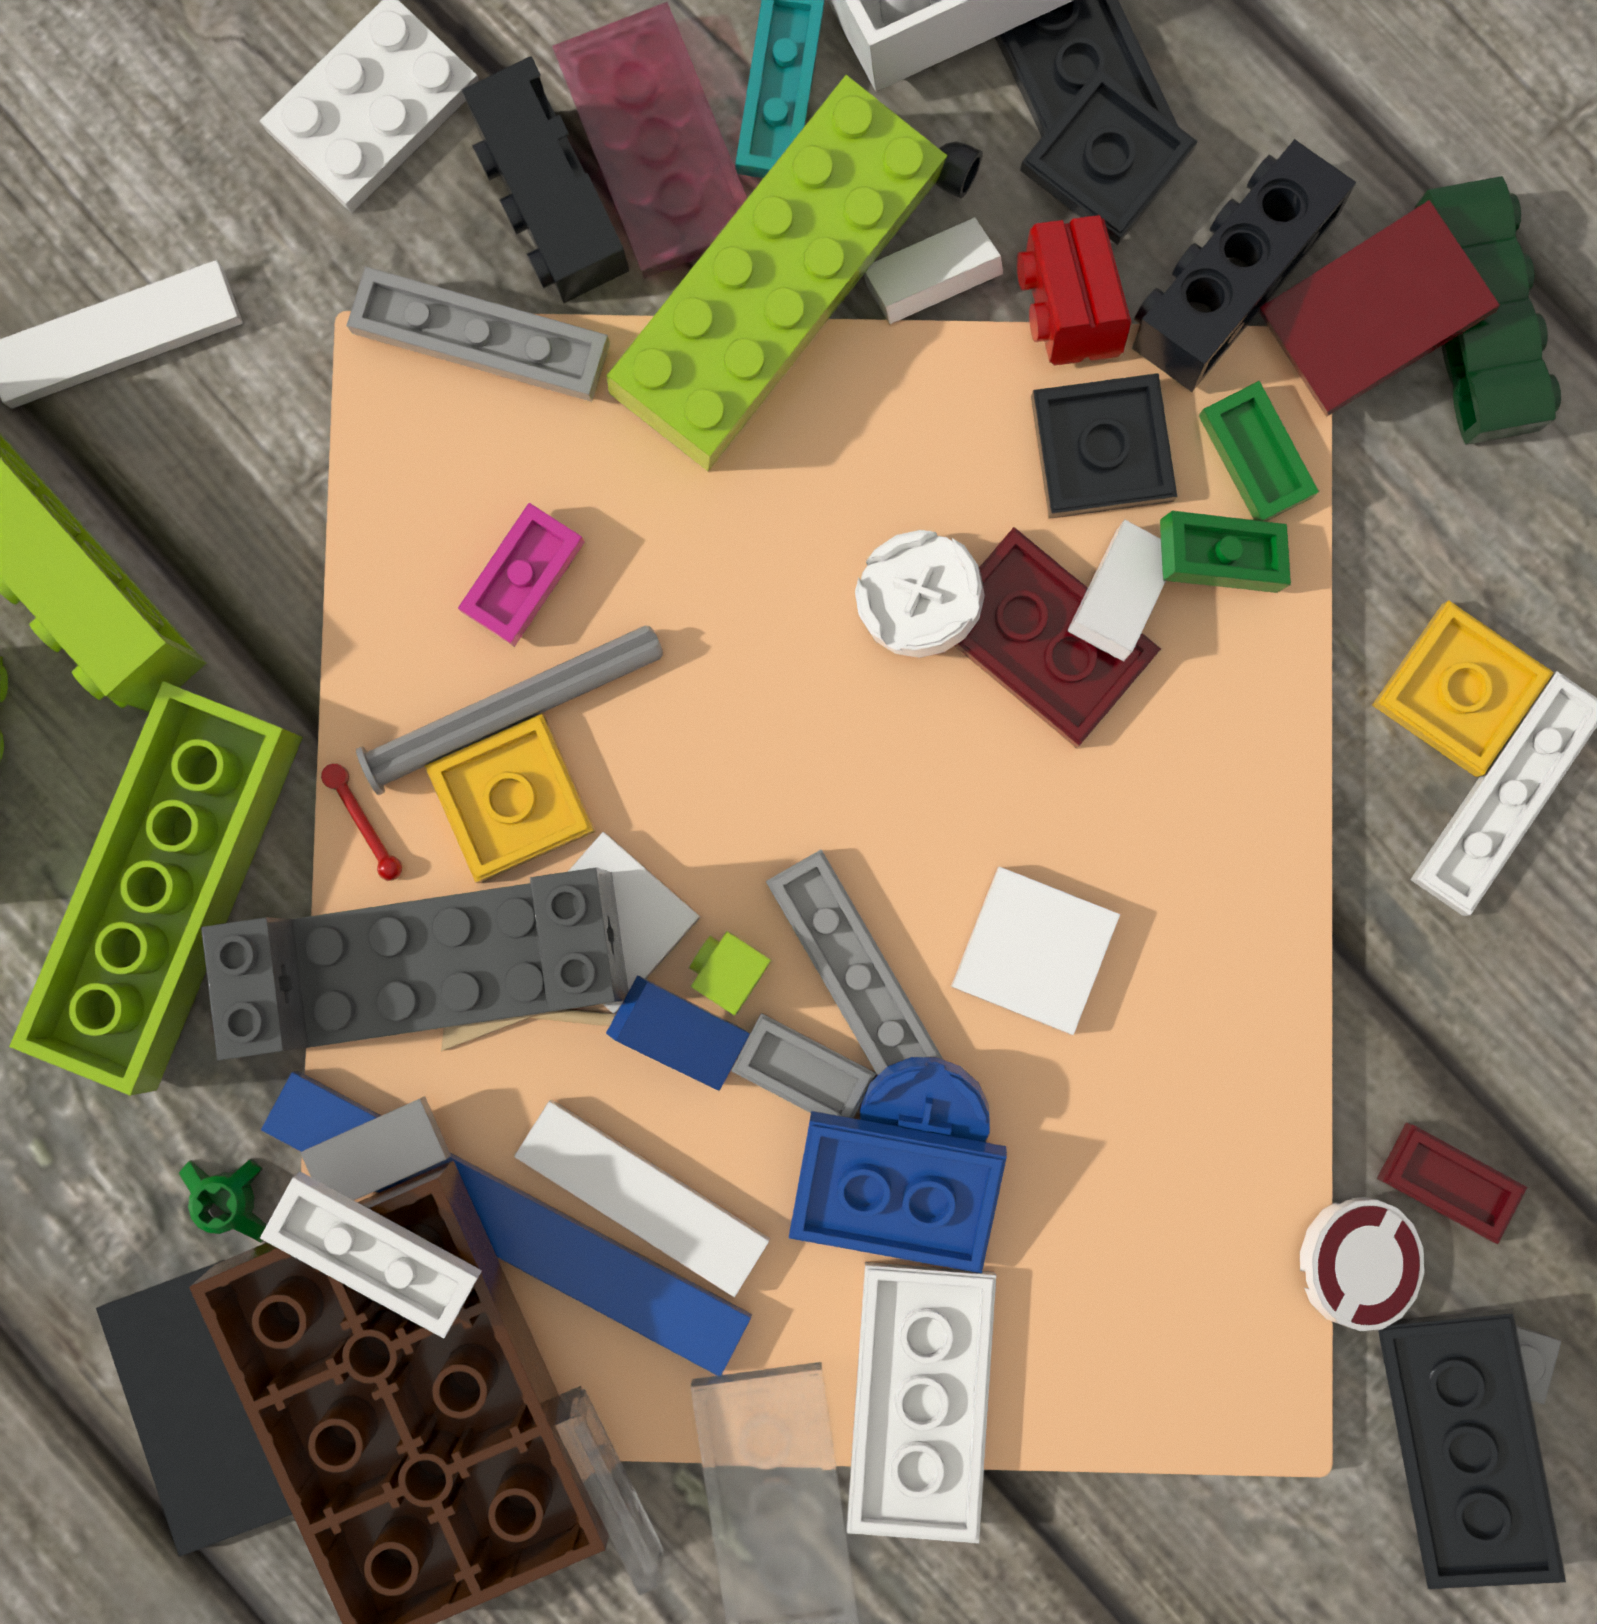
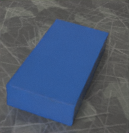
M639 975L634 980L606 1032L615 1041L720 1091L750 1035L741 1027Z

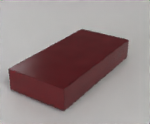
M1405 1123L1377 1177V1180L1495 1244H1499L1528 1188L1410 1123Z

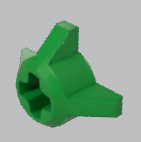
M249 1159L235 1173L223 1172L210 1177L191 1160L188 1161L179 1172V1175L191 1193L188 1209L190 1217L196 1226L207 1233L221 1234L234 1229L260 1243L263 1242L260 1237L267 1224L252 1212L255 1197L250 1186L263 1168L252 1159ZM214 1203L225 1213L213 1218L208 1211Z

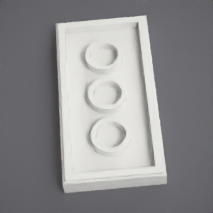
M865 1262L847 1533L979 1543L996 1289L995 1272L982 1271L981 1274L952 1268Z

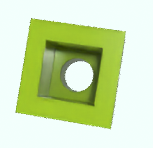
M728 931L721 941L709 936L689 966V969L698 974L690 987L735 1016L772 960Z

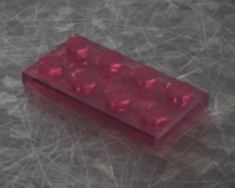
M668 2L553 45L552 48L556 61L643 278L651 277L701 257L746 201L747 197Z

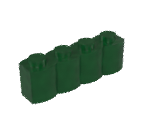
M1503 176L1428 189L1414 209L1428 200L1431 201L1500 305L1497 312L1441 346L1446 370L1453 385L1455 414L1465 445L1539 432L1556 419V411H1558L1561 404V389L1556 376L1549 374L1546 364L1542 359V351L1547 346L1548 331L1545 319L1541 314H1536L1529 298V291L1534 284V266L1531 257L1527 253L1522 252L1516 238V231L1521 223L1519 200L1514 193L1509 192Z

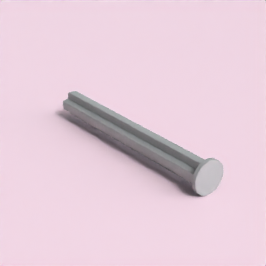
M643 626L367 752L363 746L356 749L359 763L372 789L377 795L385 793V784L657 661L663 656V649L654 630L650 626Z

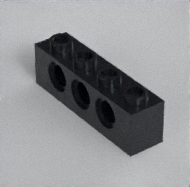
M1295 139L1278 159L1269 154L1251 176L1247 184V188L1251 191L1242 202L1239 203L1232 198L1219 212L1210 227V232L1214 235L1203 248L1196 243L1192 244L1181 257L1172 272V276L1176 280L1165 293L1155 288L1142 303L1134 317V320L1140 326L1132 349L1193 392L1259 313L1260 307L1269 301L1339 217L1356 181ZM1266 214L1277 215L1285 222L1272 220ZM1228 258H1238L1249 267L1234 265ZM1189 303H1203L1206 306H1208L1212 312L1205 313L1197 311L1193 307H1191Z

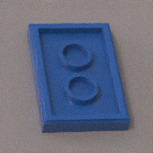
M811 1111L789 1238L982 1274L1007 1158L1006 1146Z

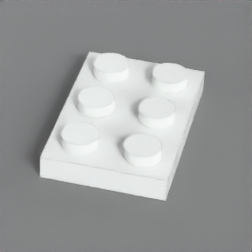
M382 0L259 121L265 130L345 208L353 213L466 101L462 89L478 82L479 79L476 73L399 0Z

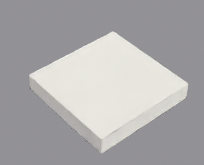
M602 832L569 871L597 867L612 872L629 991L637 975L647 979L701 916L610 836ZM623 1001L603 1005L613 1014H616Z
M999 866L951 987L1074 1035L1120 914Z

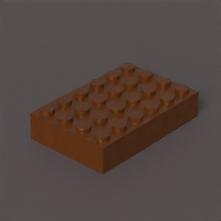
M454 1160L357 1202L482 1270L444 1339L268 1242L214 1265L189 1287L342 1624H436L605 1551L614 1520L611 1509Z

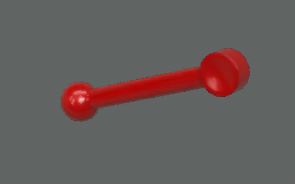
M332 763L327 765L321 773L322 782L326 787L337 791L378 861V875L386 881L397 879L401 875L402 864L398 858L389 856L348 787L349 773L347 769L339 764Z

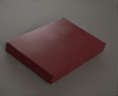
M1428 200L1261 306L1260 315L1327 417L1494 314L1500 305L1431 201Z
M1013 527L979 567L985 593L980 618L967 637L956 644L955 647L1074 747L1078 748L1158 654L1161 648L1141 633L1133 652L1125 661H1122L1068 632L1067 630L1088 588Z

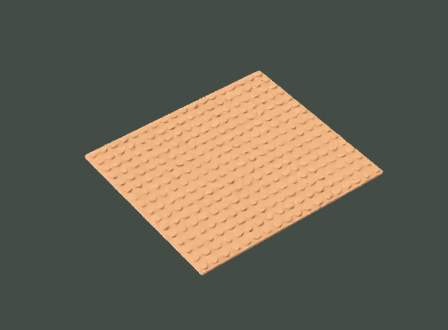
M351 311L339 313L334 324L311 916L530 883V877L568 872L599 835L605 832L701 916L649 975L648 981L741 1027L750 1034L760 1014L763 1013L875 1072L766 883L767 880L822 849L942 1058L961 1066L979 1082L989 1103L990 1133L986 1143L1006 1146L1007 1158L982 1270L995 1272L996 1274L984 1470L1318 1478L1328 1475L1333 1465V1322L1327 1320L1308 1299L1304 1287L1309 1289L1306 1282V1272L1300 1271V1251L1308 1227L1324 1208L1332 1205V414L1327 417L1325 416L1269 327L1247 326L1195 390L1191 392L1132 349L1140 324H1131L1124 353L1119 357L1094 361L1085 358L1079 363L1053 366L1052 363H1049L1045 342L1035 343L1033 341L1030 322L899 320L889 324L888 320L828 319L715 464L707 471L609 394L606 375L653 316L535 314L608 335L610 345L593 401L590 402L352 334L346 326ZM1159 373L1177 490V498L1174 502L1049 519L1031 401L1033 390ZM1258 381L1261 382L1319 490V493L1312 499L1266 521L1287 524L1291 585L1280 592L1274 593L1181 582H1165L1142 631L1161 650L1078 748L1074 747L955 646L944 653L921 658L895 654L874 640L858 614L855 589L858 577L861 580L862 572L867 567V559L877 547L899 534L925 530L936 532L937 536L947 537L950 540L953 538L965 545L980 567L1012 528L1015 527L1088 588L1116 530L1124 520L1160 539V519L1172 510L1254 520L1203 426L1199 414L1204 408ZM531 503L582 536L585 543L514 647L463 614L458 607L527 504ZM650 626L654 630L663 649V656L659 660L541 713L549 724L596 832L484 882L475 883L425 766L385 784V793L377 795L368 782L356 754L357 748L363 746L368 752L638 628ZM332 763L339 764L347 769L349 773L348 787L389 856L398 858L402 864V872L397 879L386 881L378 875V861L337 791L326 787L322 782L321 773L327 765ZM999 866L1120 914L1074 1035L951 987ZM727 931L772 960L735 1016L690 987L698 976L696 972L689 969L693 959L709 936L721 941ZM603 1004L572 1009L613 1014ZM528 1018L441 1051L444 1028L306 1048L305 1075L380 1115H384L425 1096L449 1152L752 1314L721 1377L498 1258L589 1461L851 1467L865 1262L939 1268L949 1267L789 1238L810 1112L732 1071L729 1072L720 1091L615 1041L606 1034L609 1026ZM550 1100L559 1103L770 1238L769 1243L735 1298L514 1157ZM861 1104L854 1116V1119L860 1120ZM302 1158L301 1172L310 1176L308 1169L305 1165V1162ZM374 1191L354 1201L359 1202L378 1193Z

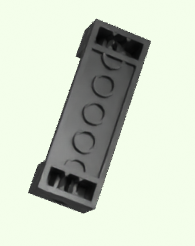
M597 867L530 877V883L296 919L265 917L201 927L217 1061L624 1001L628 993L612 872Z

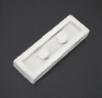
M301 1171L292 1178L260 1239L443 1339L452 1327L482 1270Z

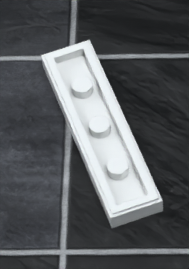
M217 260L0 339V397L2 403L12 409L243 324L224 268Z
M1558 671L1554 672L1485 774L1478 778L1410 880L1461 915H1471L1596 729L1597 698Z
M550 1100L514 1156L734 1298L769 1243L770 1238L554 1100Z

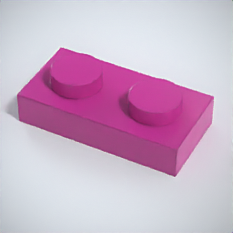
M528 503L458 609L515 647L585 543L584 539L539 508Z

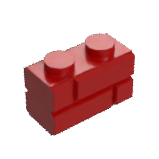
M1101 215L1073 218L1066 224L1063 220L1035 223L1029 230L1026 251L1019 252L1017 255V274L1020 288L1022 291L1032 290L1035 303L1030 305L1029 309L1030 330L1033 341L1035 343L1045 342L1049 363H1052L1053 366L1079 363L1085 358L1094 361L1119 357L1125 350L1131 318L1105 220L1102 219Z

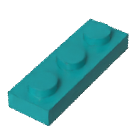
M825 0L761 1L735 162V174L764 178L804 128Z

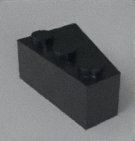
M532 56L462 89V92L482 141L472 145L488 180L490 181L500 176L509 195L499 199L516 235L525 230L528 231L536 249L527 253V257L543 289L554 284L563 303H566L630 270L624 248L588 173L585 174L567 138L569 133L561 116H556L545 95L540 79L541 74Z

